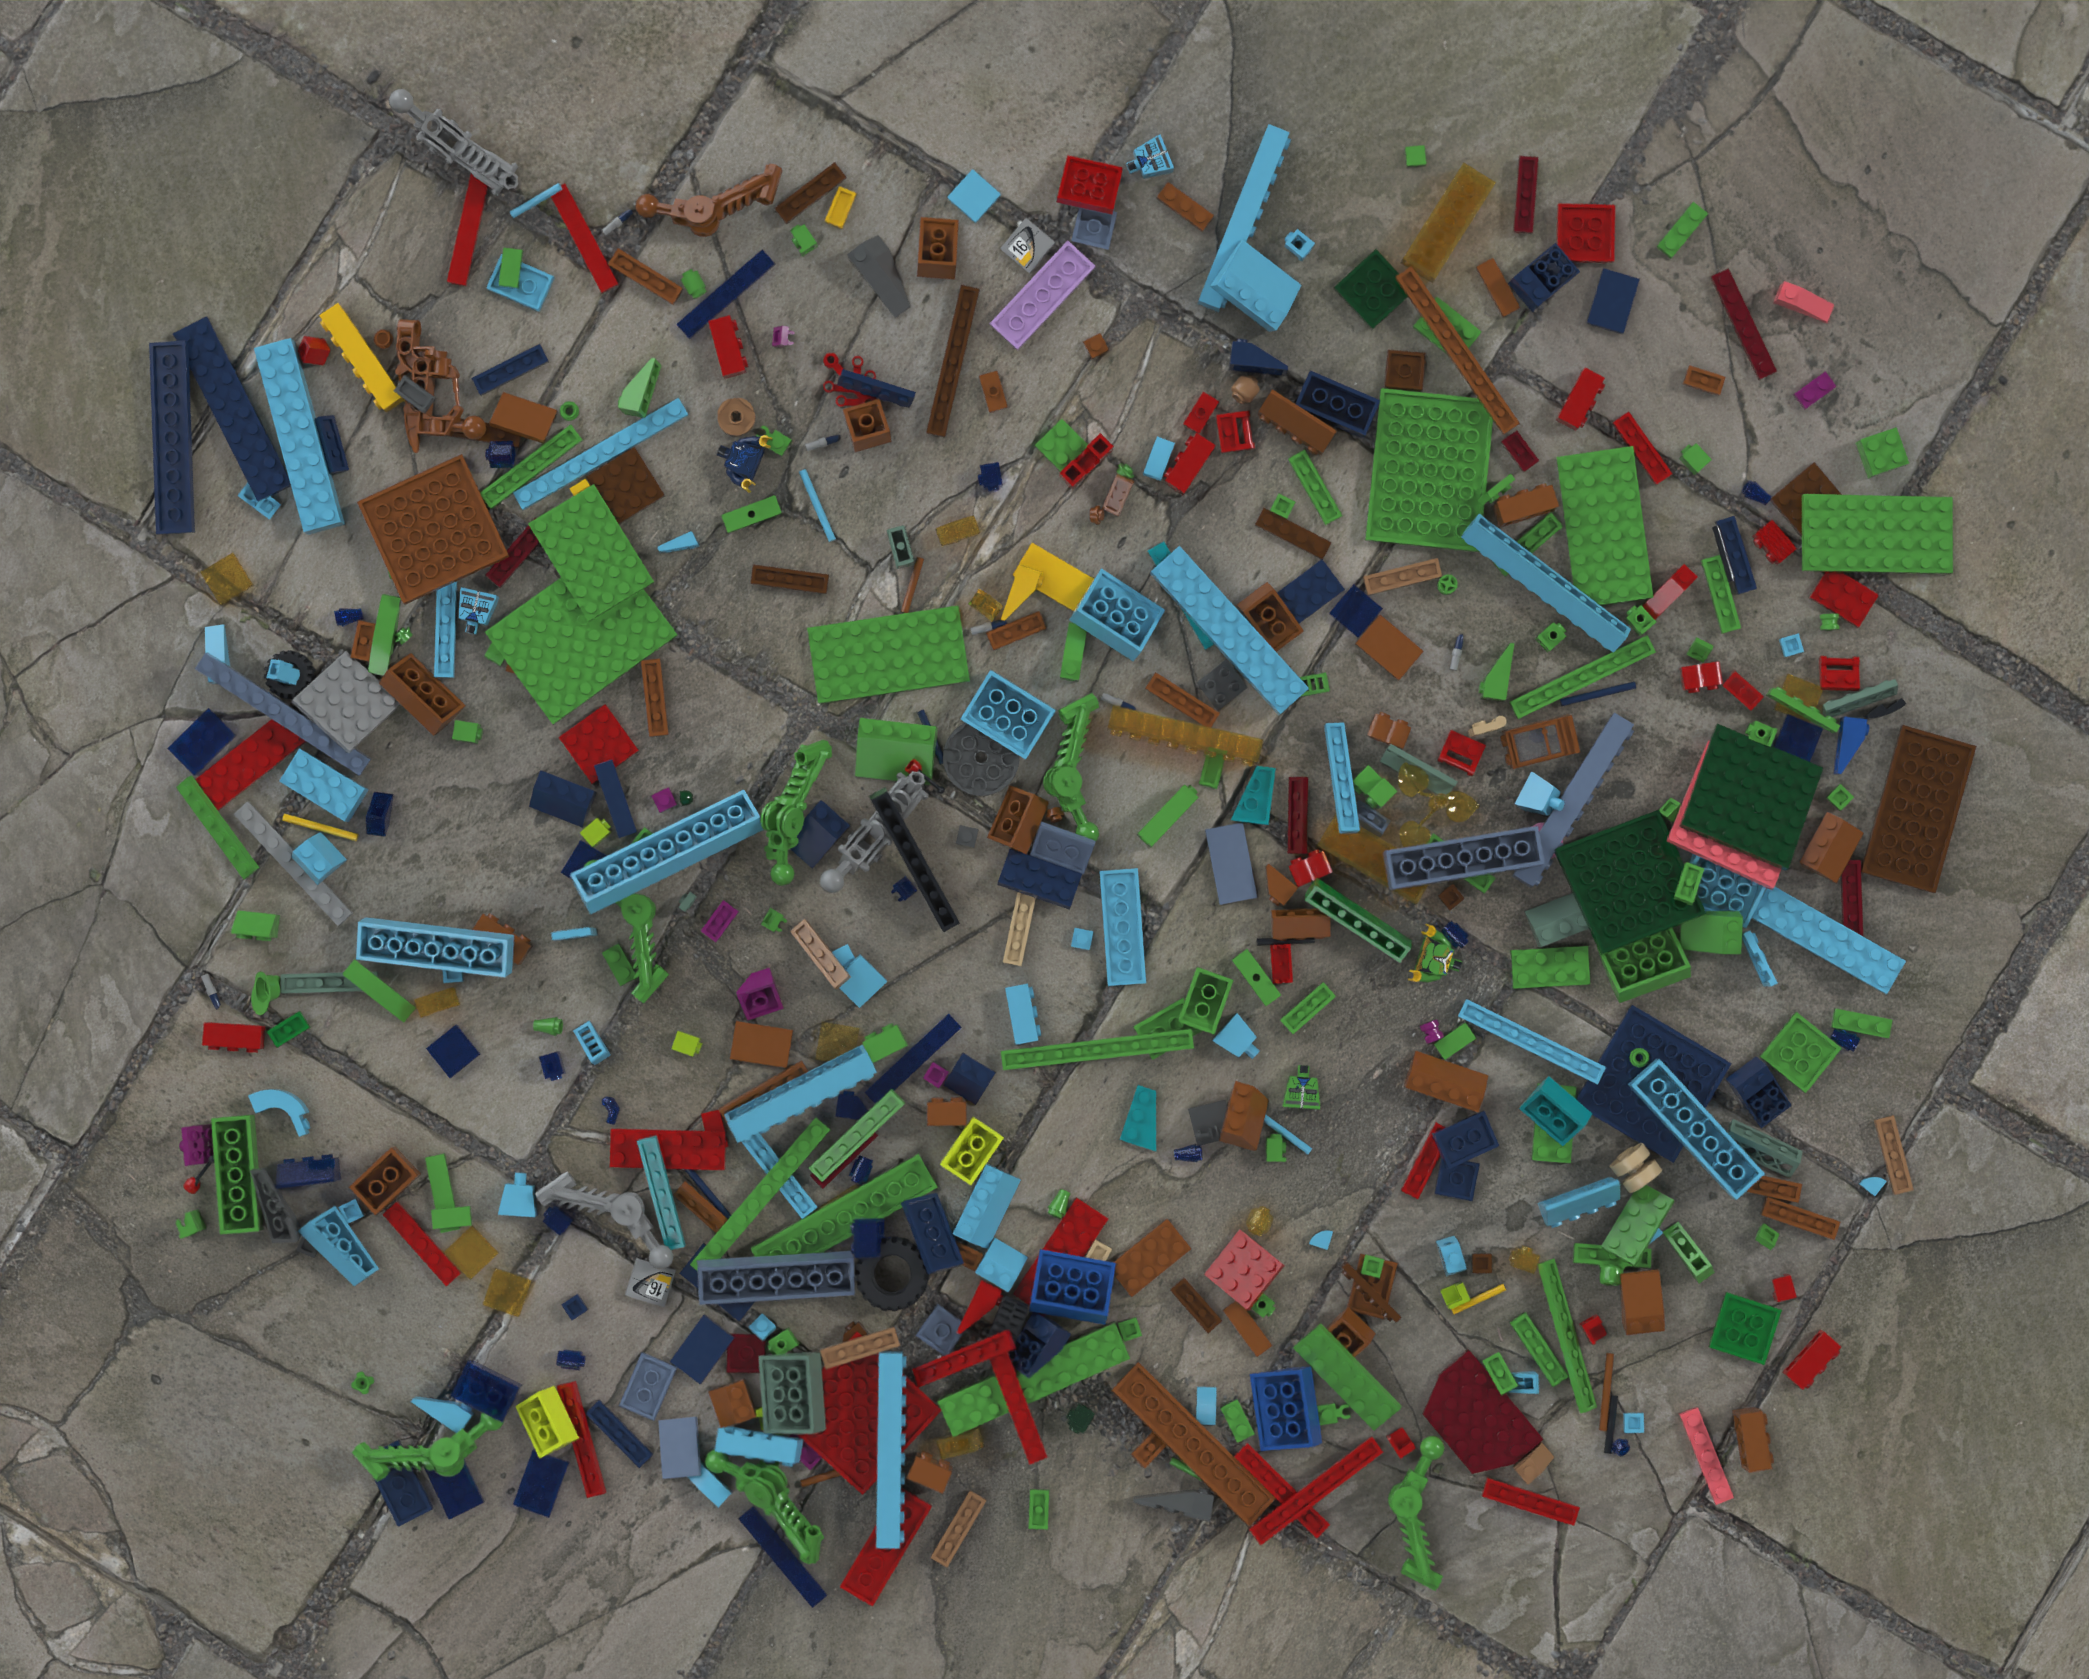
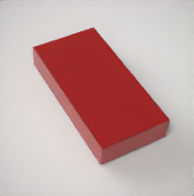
M719 1110L701 1114L705 1131H725L722 1115ZM726 1136V1147H729Z

